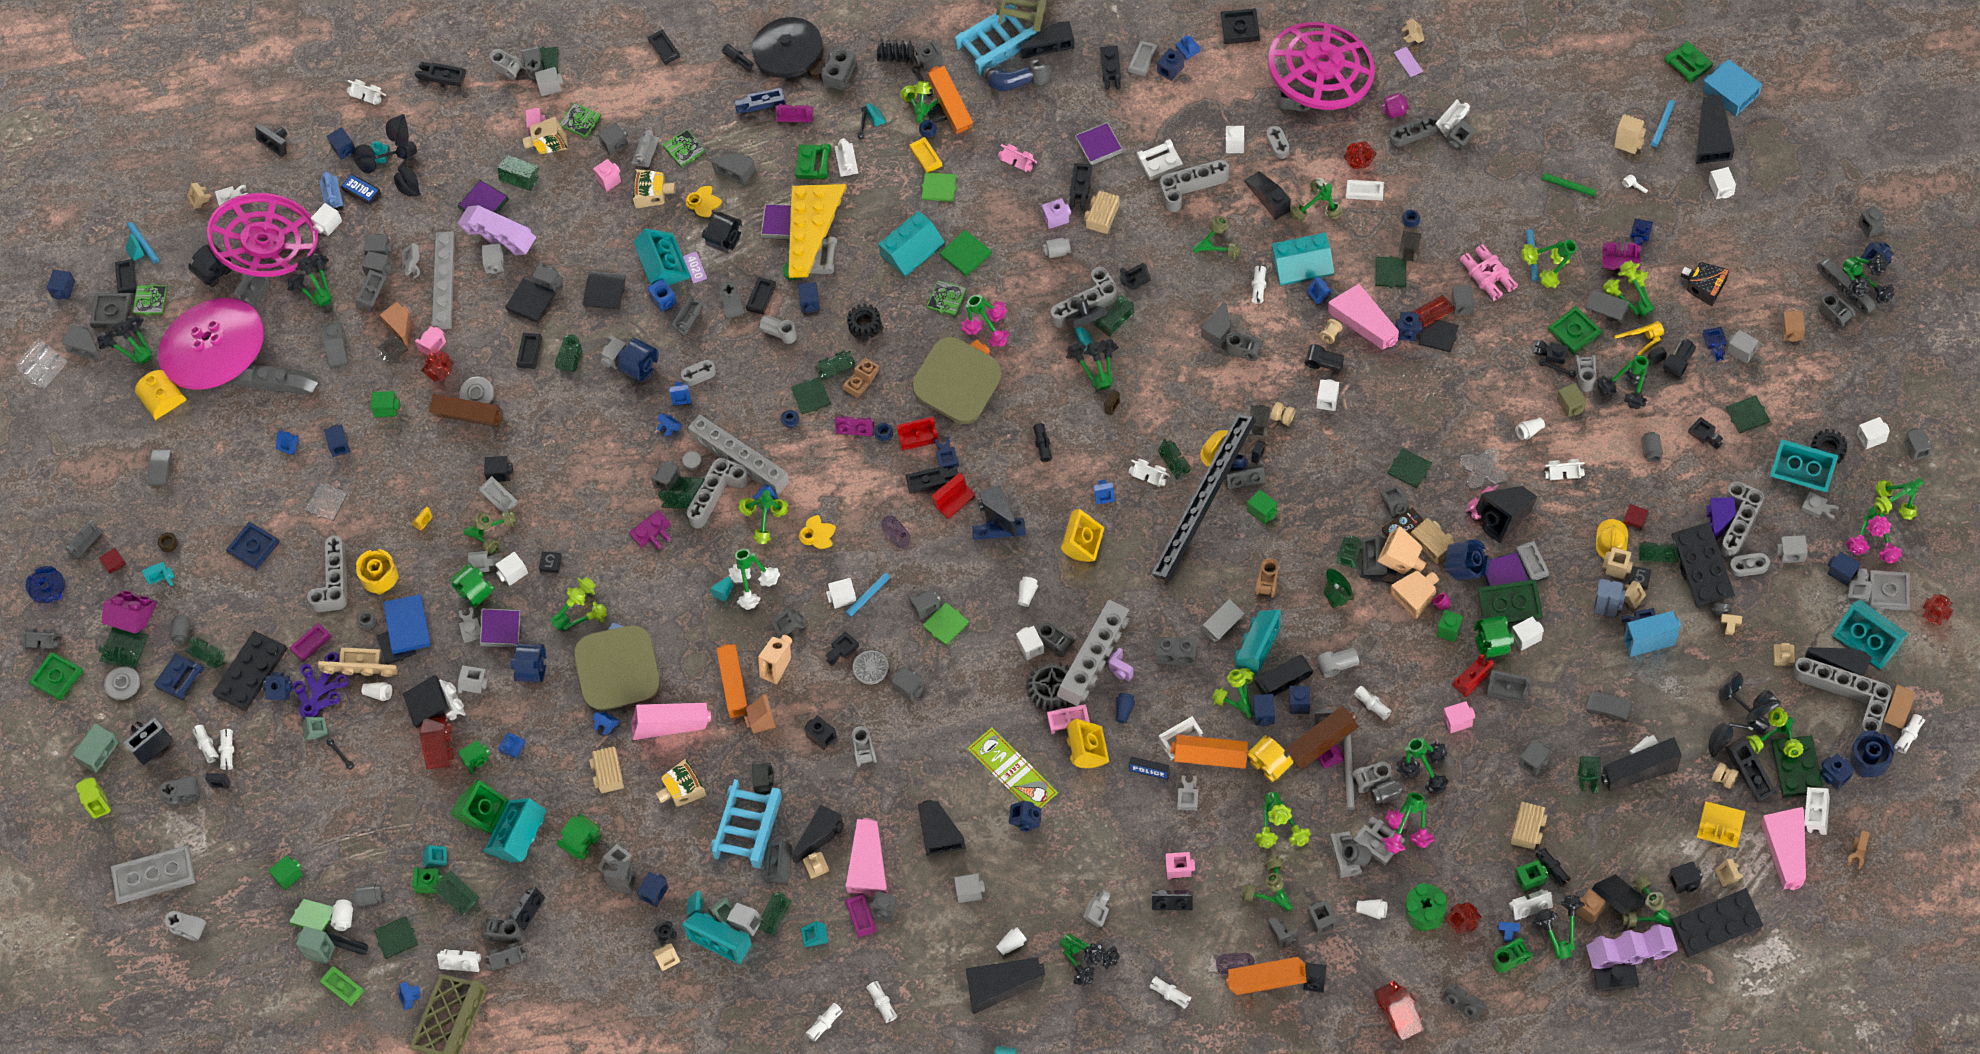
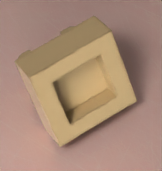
M1413 18L1406 21L1407 26L1402 29V32L1408 35L1404 37V40L1408 43L1424 41L1421 25Z
M191 183L187 194L194 209L201 208L202 204L208 202L211 196L210 194H205L206 187H200L198 183Z
M1632 581L1631 584L1624 586L1626 589L1624 602L1628 604L1629 608L1636 609L1646 594L1639 582Z
M1721 615L1720 624L1726 625L1725 634H1734L1735 626L1740 627L1742 624V616Z
M1790 643L1774 644L1773 657L1775 666H1794V645H1790Z
M815 852L803 859L811 879L829 872L822 852Z
M1733 859L1725 860L1715 869L1723 887H1729L1743 877V874L1738 872L1737 868L1739 865L1734 863Z
M671 943L653 952L662 971L680 962Z

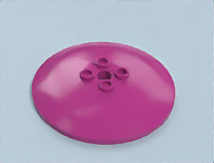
M217 298L197 304L182 313L166 330L158 351L160 367L175 385L186 389L200 390L222 385L241 374L258 355L264 339L262 319L251 305L238 299Z

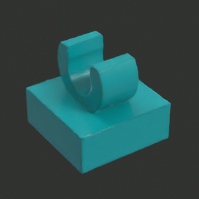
M378 141L371 143L374 156L390 152V146L387 144H382V142ZM388 156L375 159V161L386 164Z

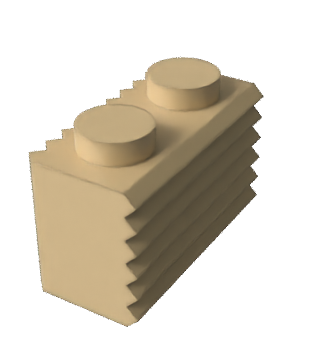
M1624 114L1617 128L1614 147L1633 154L1636 153L1637 149H1641L1646 129L1643 128L1644 121Z
M1098 191L1097 195L1091 199L1090 211H1086L1084 216L1086 228L1108 234L1120 205L1119 196Z
M1426 518L1411 532V537L1422 546V551L1436 564H1439L1446 558L1448 545L1455 543L1454 538L1450 534H1445L1441 530L1440 525L1436 521L1432 522L1429 518Z
M612 746L611 748L593 751V759L589 760L592 771H596V776L593 777L595 788H599L601 794L623 789L624 783L616 748Z
M1521 802L1511 839L1512 845L1535 850L1536 844L1540 845L1543 833L1539 832L1540 827H1545L1548 816L1544 814V807Z

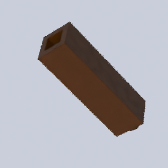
M433 394L429 410L432 415L493 427H498L499 422L503 418L502 409L498 405Z
M1342 705L1285 749L1302 770L1356 730L1359 726L1355 720L1358 718L1351 709L1347 711Z

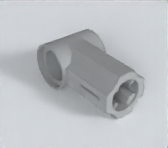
M769 315L763 316L761 319L760 331L781 338L782 342L786 344H791L797 339L796 329L792 321H782Z
M1354 648L1337 653L1325 652L1317 657L1323 676L1326 678L1337 675L1340 670L1359 665L1358 654Z

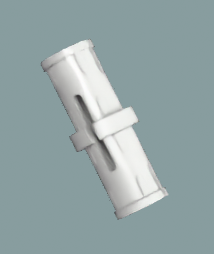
M1259 266L1254 268V280L1251 285L1253 288V303H1257V298L1259 299V304L1264 301V289L1266 288V268L1264 266H1261L1260 271Z
M1360 686L1355 691L1354 696L1361 700L1368 710L1375 712L1382 720L1389 717L1392 711L1383 705L1377 696L1370 694L1363 686Z
M1914 714L1907 727L1903 728L1901 731L1902 735L1894 746L1898 752L1906 753L1912 741L1916 740L1917 733L1925 722L1922 716Z
M203 725L195 726L192 732L197 739L198 748L203 751L208 763L215 762L219 756L214 749L212 738H209Z
M225 729L220 730L221 746H219V753H221L220 769L226 770V762L228 770L233 768L232 753L234 752V746H232L233 730L227 729V737Z
M1157 976L1154 977L1152 980L1154 984H1150L1151 989L1162 994L1164 999L1172 1000L1184 1009L1188 1006L1189 1002L1187 1001L1191 1000L1190 996L1177 990L1175 985H1169Z
M878 981L869 984L866 988L875 1002L874 1006L879 1009L885 1022L888 1023L896 1019L897 1014L889 1002L890 999L884 994Z
M833 1003L822 1016H818L815 1024L806 1032L808 1037L815 1042L826 1029L831 1028V1024L843 1010Z

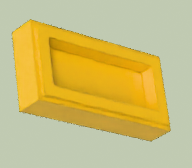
M925 137L909 144L910 150L926 173L942 167L941 160Z

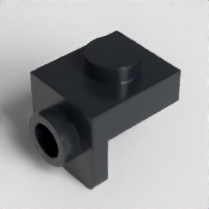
M1144 263L1128 271L1124 268L1119 269L1122 284L1131 290L1151 281L1147 265Z

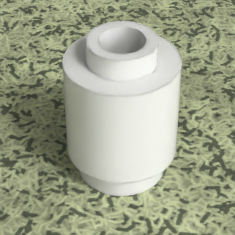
M337 900L336 904L333 905L331 926L335 930L345 931L351 927L353 907L350 901Z

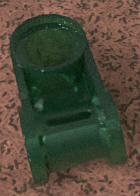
M570 334L564 337L555 360V367L557 369L571 372L576 371L582 353V346L576 335Z

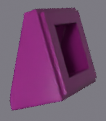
M1336 744L1318 757L1323 769L1343 762L1344 756L1338 744Z

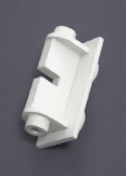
M356 79L353 82L348 80L352 84L347 89V93L351 97L362 100L363 94H365L363 100L376 105L381 102L380 95L386 96V94L380 91L381 88L371 85L367 87L363 81Z
M1456 99L1435 123L1445 137L1453 131L1459 121L1469 112L1470 105L1468 103L1461 104Z
M844 138L840 139L838 146H835L840 176L858 174L853 144Z
M1139 458L1138 461L1132 460L1135 465L1129 469L1132 477L1145 480L1148 474L1147 482L1158 487L1165 486L1167 481L1164 479L1165 475L1170 477L1166 473L1165 468L1158 465L1155 468L1148 466L1149 462Z
M1579 459L1567 460L1568 463L1560 464L1559 460L1548 461V465L1543 466L1548 468V471H1545V479H1549V481L1563 479V472H1566L1567 479H1579L1585 475L1584 469L1580 468V466L1584 465V462H1579Z
M440 679L439 682L449 710L444 712L446 718L454 720L457 718V714L465 716L464 705L456 695L455 686L451 682Z
M1541 889L1529 894V900L1525 896L1513 899L1509 903L1511 911L1513 910L1514 920L1533 915L1541 909L1552 908L1551 892Z
M445 949L440 951V954H437L439 969L479 972L478 962L481 961V954L477 951H463V954L460 955L458 950Z

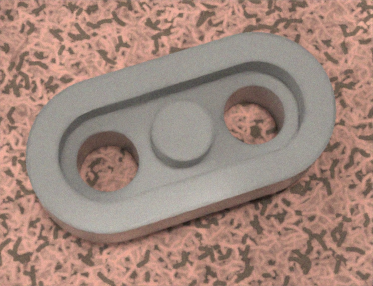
M1763 553L1736 556L1731 560L1730 571L1738 577L1763 574L1768 570L1770 560Z

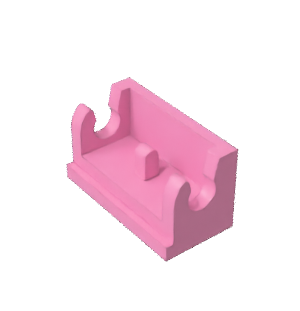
M1086 704L1047 712L1051 734H1054L1057 730L1066 729L1068 723L1076 718L1090 722Z

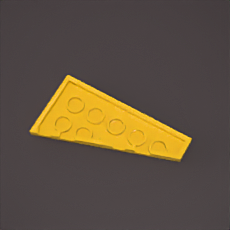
M846 184L792 186L789 278L808 277L815 262L816 254L822 246L823 238L826 237L835 217V211L841 203L842 195L846 192Z

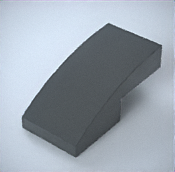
M171 449L152 451L148 470V485H167L170 476L169 465L173 456Z
M1591 692L1586 710L1588 713L1607 715L1609 719L1628 721L1633 703L1612 695Z

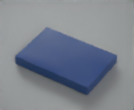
M421 594L383 602L393 654L431 646Z

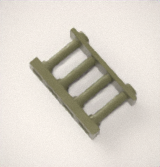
M1003 0L1002 5L998 4L996 15L999 16L998 23H1002L1003 15L1031 20V23H1034L1033 30L1040 32L1047 0L1035 2ZM1007 3L1034 9L1036 12L1032 14L1005 8Z

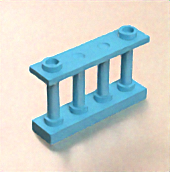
M1015 5L1005 6V8L1016 10ZM994 13L968 30L959 33L955 37V46L957 50L964 46L976 59L975 69L978 75L981 76L987 68H994L1021 52V45L1038 34V31L1033 30L1034 26L1025 29L1016 17L1003 15L1002 23L1009 20L1020 33L1011 38L1000 25L1002 23H998L999 16ZM995 29L1005 43L996 47L985 33ZM980 38L990 49V52L981 55L971 42Z
M734 779L733 785H730L728 788L727 797L729 798L716 839L712 840L710 850L713 853L714 859H719L721 851L749 857L752 867L760 869L782 794L780 789L773 787L771 793L767 795L740 790L739 781ZM737 798L765 803L767 805L765 812L758 813L735 808ZM732 815L760 821L761 826L759 830L753 831L730 826L729 824ZM726 833L754 839L756 841L754 848L747 849L724 844Z

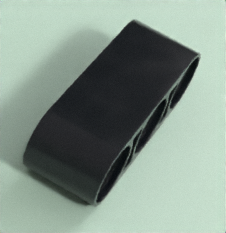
M1298 655L1258 677L1255 680V684L1262 695L1273 694V697L1289 689L1290 686H1295L1306 680L1314 671L1305 657Z

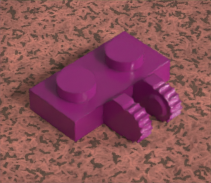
M657 510L629 531V535L641 548L651 542L659 550L662 546L655 537L660 535L666 542H669L671 538L665 530L671 524Z

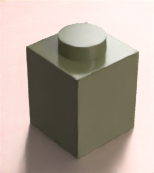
M1576 383L1558 390L1557 401L1567 417L1579 415L1585 410L1586 399Z

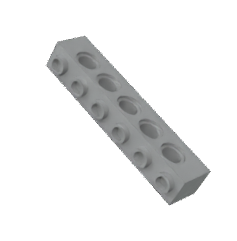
M699 414L689 425L688 431L692 440L719 458H724L744 466L749 478L761 486L769 485L776 496L789 484L788 474L785 470Z
M1111 600L1107 601L1062 681L1057 693L1058 697L1076 706L1079 705L1081 700H1086L1090 692L1087 690L1089 685L1093 687L1098 677L1096 675L1097 671L1101 672L1106 663L1104 658L1106 656L1110 657L1114 649L1112 646L1113 642L1117 643L1122 634L1120 632L1121 628L1125 629L1130 620L1127 617L1129 609Z

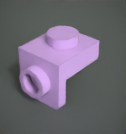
M1118 648L1116 652H1112L1108 659L1109 671L1113 672L1121 680L1130 681L1133 677V667L1121 661L1123 650Z

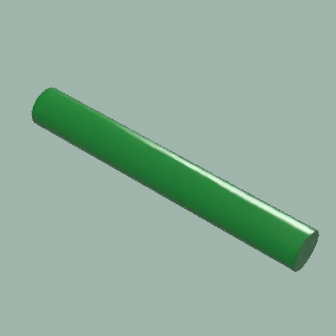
M1544 173L1542 176V180L1595 197L1597 191L1595 189Z

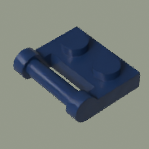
M175 653L154 683V686L177 699L183 700L186 696V691L197 675L202 673L204 667ZM189 669H191V672H190L189 675L186 677V679L184 680V682L182 683V685L180 686V688H179V689H176V688L178 687V685L180 684V682L182 681V679H183V678L185 677V675L187 674V672L189 671Z

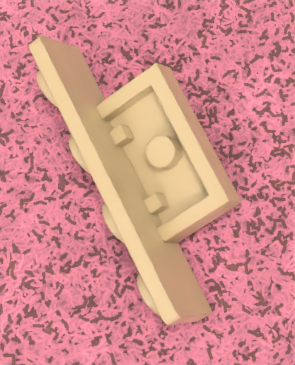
M341 648L340 662L318 661L320 671L326 674L342 672L345 675H353L354 673H361L365 676L381 674L384 677L398 675L396 665L379 664L381 652L378 649Z

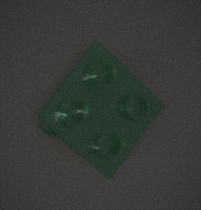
M679 477L672 489H662L659 491L658 497L663 501L661 507L687 509L705 478Z
M112 627L106 644L99 647V653L102 654L99 661L136 669L149 635L139 632L132 633Z

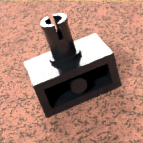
M155 717L144 726L141 722H135L138 728L132 724L131 731L134 734L123 742L143 766L174 741Z

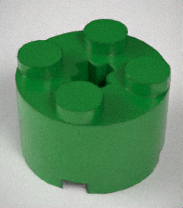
M470 563L466 564L449 579L455 591L462 598L469 599L468 604L474 609L495 590L490 582H485L482 578L484 576L477 567L474 568Z
M1495 616L1475 621L1474 631L1478 630V637H1475V641L1480 655L1483 654L1485 656L1484 659L1510 653V645L1514 644V638L1512 633L1508 632L1506 616Z
M577 813L578 818L573 816L561 832L563 838L562 840H557V846L574 858L584 860L589 854L590 850L588 848L591 844H596L601 838L599 833L600 826L581 813Z
M1424 883L1418 884L1408 893L1406 898L1405 915L1407 921L1413 928L1420 931L1436 929L1442 925L1447 909L1446 895L1436 886Z

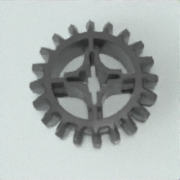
M1052 660L1051 665H1047L1044 661L1043 667L1037 665V671L1031 670V676L1027 677L1028 683H1026V693L1030 697V702L1035 703L1037 709L1042 706L1044 712L1047 708H1050V712L1054 711V708L1060 710L1061 706L1068 708V701L1056 697L1063 680H1059L1055 676L1064 679L1069 671V666L1062 667L1061 662L1055 665ZM1052 681L1054 684L1053 692H1051Z

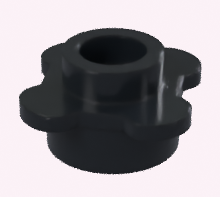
M666 921L654 928V933L659 937V943L665 944L667 940L677 937V932L672 928V922Z

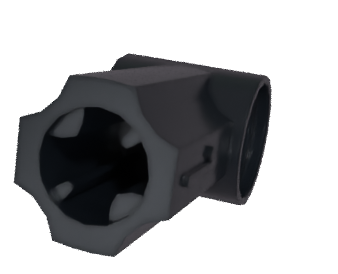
M1682 339L1674 353L1668 356L1663 369L1681 377L1687 368L1688 361L1696 350L1693 342L1688 339Z
M1312 344L1309 346L1304 363L1312 369L1323 367L1340 372L1345 355L1326 351L1321 345Z

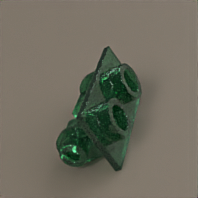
M843 350L836 353L835 358L829 360L827 357L818 361L819 365L815 369L821 370L818 372L820 378L827 379L837 374L836 366H838L840 372L852 368L855 361L853 357L849 358L851 351L846 352Z
M1164 439L1158 452L1177 480L1181 473L1187 474L1190 472V465L1184 456L1178 458L1182 453L1176 443Z
M1646 541L1639 543L1640 561L1678 563L1679 556L1674 543H1661V545Z
M192 637L190 640L191 647L184 650L193 658L206 663L209 667L216 668L226 664V661L223 660L225 658L223 651L213 645H209L207 650L208 643L199 637Z
M782 892L773 893L761 916L763 920L760 921V926L758 927L759 930L773 936L791 903V900L784 898L785 894Z

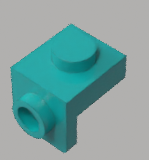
M164 562L151 565L147 569L142 570L149 585L165 578L170 586L174 585L172 578L175 577L171 567H166Z

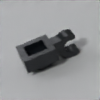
M1537 340L1534 354L1546 356V361L1564 365L1569 346L1550 342L1548 346L1544 341Z
M1702 417L1688 429V433L1703 444L1708 440L1715 449L1722 445L1723 437L1715 433L1716 427Z
M845 631L831 643L833 649L826 654L828 658L826 662L833 666L840 656L846 659L859 647V643Z

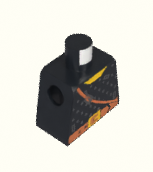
M1700 262L1695 271L1684 267L1680 277L1689 280L1687 291L1709 306H1713L1728 279L1729 269Z

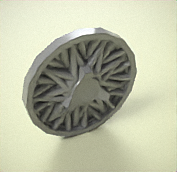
M471 377L461 386L459 392L460 399L490 404L494 396L493 386L484 377Z
M869 650L862 652L855 658L852 668L854 676L858 681L871 685L884 680L888 674L889 665L888 660L882 653Z
M127 666L118 667L107 675L104 688L111 698L126 700L137 693L141 680L139 674L133 668Z

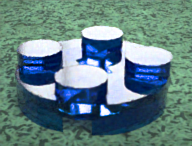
M42 566L34 570L35 573L32 576H28L25 588L34 602L49 603L57 601L62 597L65 579L56 568ZM48 581V583H49V586H48V587H46V588L41 587V585H44L45 582Z

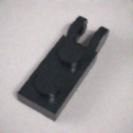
M1118 46L1100 47L1105 90L1110 88L1109 80H1116L1115 87L1121 89Z
M421 61L418 67L424 71H416L414 74L420 80L461 87L466 70L464 68Z
M1074 163L1069 193L1070 209L1074 210L1075 198H1081L1080 209L1085 211L1093 169L1092 164Z

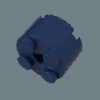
M633 337L626 348H622L619 351L618 371L643 382L654 371L651 367L654 362L657 363L659 352L653 346Z
M1477 539L1449 544L1444 564L1445 571L1458 581L1476 579L1485 575L1489 568V556L1485 555L1483 549L1486 548L1484 544Z
M515 643V658H511V669H514V682H543L546 673L544 659H547L545 645Z
M1870 730L1861 733L1855 740L1850 752L1852 767L1864 778L1877 777L1884 774L1889 769L1893 759L1894 744L1888 736L1882 735L1878 731Z

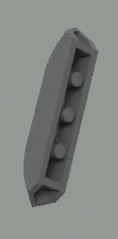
M249 365L241 374L232 379L231 383L240 387L309 395L315 389L318 380L316 376L299 370Z

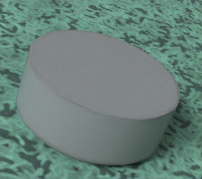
M690 451L683 456L682 462L685 469L695 471L701 467L702 459L699 453Z

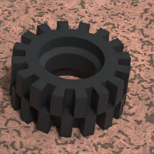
M859 304L857 309L853 307L852 312L849 311L847 316L848 328L855 338L859 336V339L862 340L865 337V340H867L868 336L873 338L875 337L874 333L878 334L879 330H881L880 313L876 307L873 308V305L869 304V307H867V304H863V307H861ZM861 318L871 319V323L866 326H861L857 323Z
M1825 429V432L1821 430L1819 434H1815L1811 447L1824 451L1821 447L1822 444H1833L1836 447V451L1829 453L1839 455L1837 459L1839 464L1845 457L1847 441H1845V436L1841 437L1840 432L1835 434L1834 429L1829 432V429Z

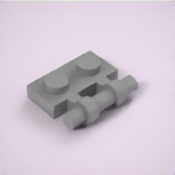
M1372 816L1368 823L1373 828L1370 829L1364 825L1353 839V843L1367 846L1371 851V856L1386 866L1394 853L1384 848L1383 837L1378 832H1382L1389 838L1393 837L1394 832H1397V830L1393 831L1385 825L1384 821L1381 819L1377 820ZM1401 837L1400 839L1402 844L1405 842V839L1403 837Z

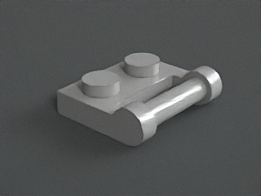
M835 237L823 239L822 246L816 254L810 273H834V251L838 241ZM823 247H828L826 264L821 265Z

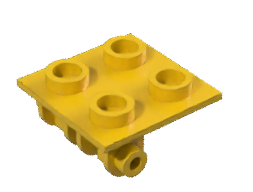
M1705 801L1697 838L1737 848L1746 811Z

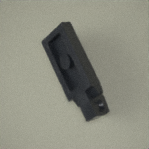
M941 466L906 474L909 494L943 487L959 473L958 469L948 470V468H942Z

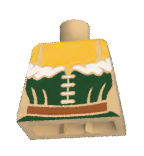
M556 117L532 125L530 127L531 136L523 138L525 148L535 146L540 154L568 149L566 133Z
M635 169L633 190L635 208L664 204L665 194H675V183H666L662 172Z
M687 759L681 761L662 776L661 780L665 788L655 793L660 803L671 798L675 806H681L706 796L704 787Z

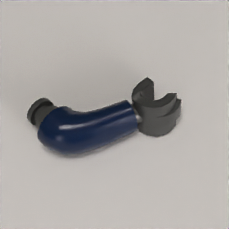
M1035 59L1030 63L1029 69L1026 67L1012 72H1005L989 67L984 71L983 77L988 80L989 86L995 90L1008 91L1031 81L1036 85L1047 83L1051 75V67L1048 64L1039 66V60Z

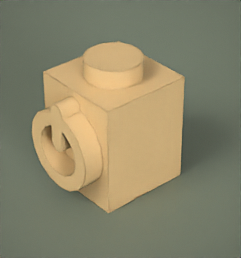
M1612 547L1611 552L1607 551L1602 568L1606 569L1605 574L1625 579L1626 573H1630L1633 562H1630L1632 552Z

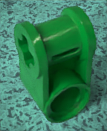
M1518 938L1496 950L1492 966L1497 972L1504 973L1526 963L1533 957V954L1524 945V939ZM1498 958H1504L1507 960V962L1502 963L1498 960Z

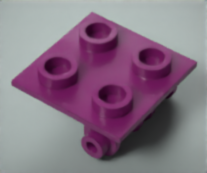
M1617 242L1603 243V268L1609 270L1620 269L1622 264L1632 260L1634 264H1640L1636 269L1641 270V245L1628 243L1626 251V243H1624L1623 251H1620V242H1618V250L1616 251Z

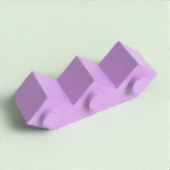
M479 205L468 206L457 223L469 235L481 234L490 244H503L514 255H526L536 239L528 227Z
M1661 924L1651 926L1650 930L1645 933L1627 930L1616 939L1599 936L1594 938L1593 942L1586 945L1592 967L1596 969L1613 968L1615 964L1625 963V966L1642 963L1643 959L1652 956L1654 960L1662 959L1678 951L1671 927H1665Z

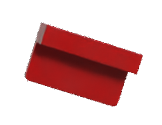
M958 473L932 495V502L949 519L976 495L966 485L965 477Z

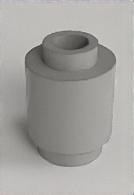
M1062 237L1046 240V244L1043 245L1044 255H1048L1050 259L1066 256L1067 253H1071L1068 238L1064 239Z

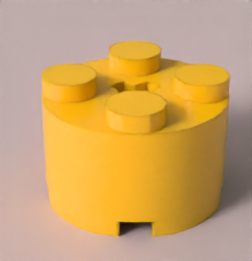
M377 549L378 551L369 550L358 558L356 573L362 586L367 591L381 595L395 585L399 578L398 570L388 552L382 549Z
M1266 735L1247 754L1251 760L1250 764L1256 770L1261 768L1265 772L1264 776L1271 783L1277 780L1293 764L1290 756L1287 758L1284 756L1285 750L1271 737L1267 738Z

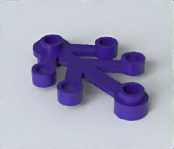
M330 652L325 656L324 661L340 662V656L335 652ZM304 664L301 666L300 671L306 677L312 695L309 700L302 681L293 683V690L298 694L302 703L299 713L304 719L306 717H317L320 709L340 702L341 697L339 693L333 690L339 687H346L348 679L344 674H340L336 677L335 681L326 684L330 674L322 672L316 683L311 665ZM341 679H345L343 683H339ZM302 685L300 689H296L297 686ZM330 692L328 698L318 702L320 696ZM333 696H337L336 699L331 700Z

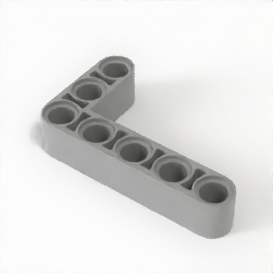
M1803 657L1796 661L1793 677L1797 681L1868 704L1859 735L1868 731L1867 727L1879 733L1892 693L1889 685ZM1799 668H1804L1807 671L1803 672ZM1819 674H1823L1827 678H1821ZM1838 681H1844L1846 684H1840ZM1857 687H1862L1865 691H1861ZM1878 693H1881V694H1883L1885 697H1880V696H1878L1877 694H1878ZM1872 710H1876L1880 714H1874L1872 713Z

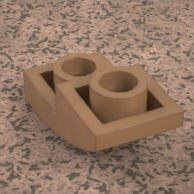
M864 358L854 368V374L843 384V390L859 398L878 373L880 366Z
M1896 685L1883 722L1903 729L1916 692Z

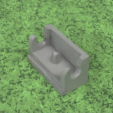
M1229 599L1203 624L1200 631L1215 643L1245 613Z
M1350 832L1330 834V844L1340 878L1362 874L1360 865L1348 863L1342 857L1343 847L1353 843Z

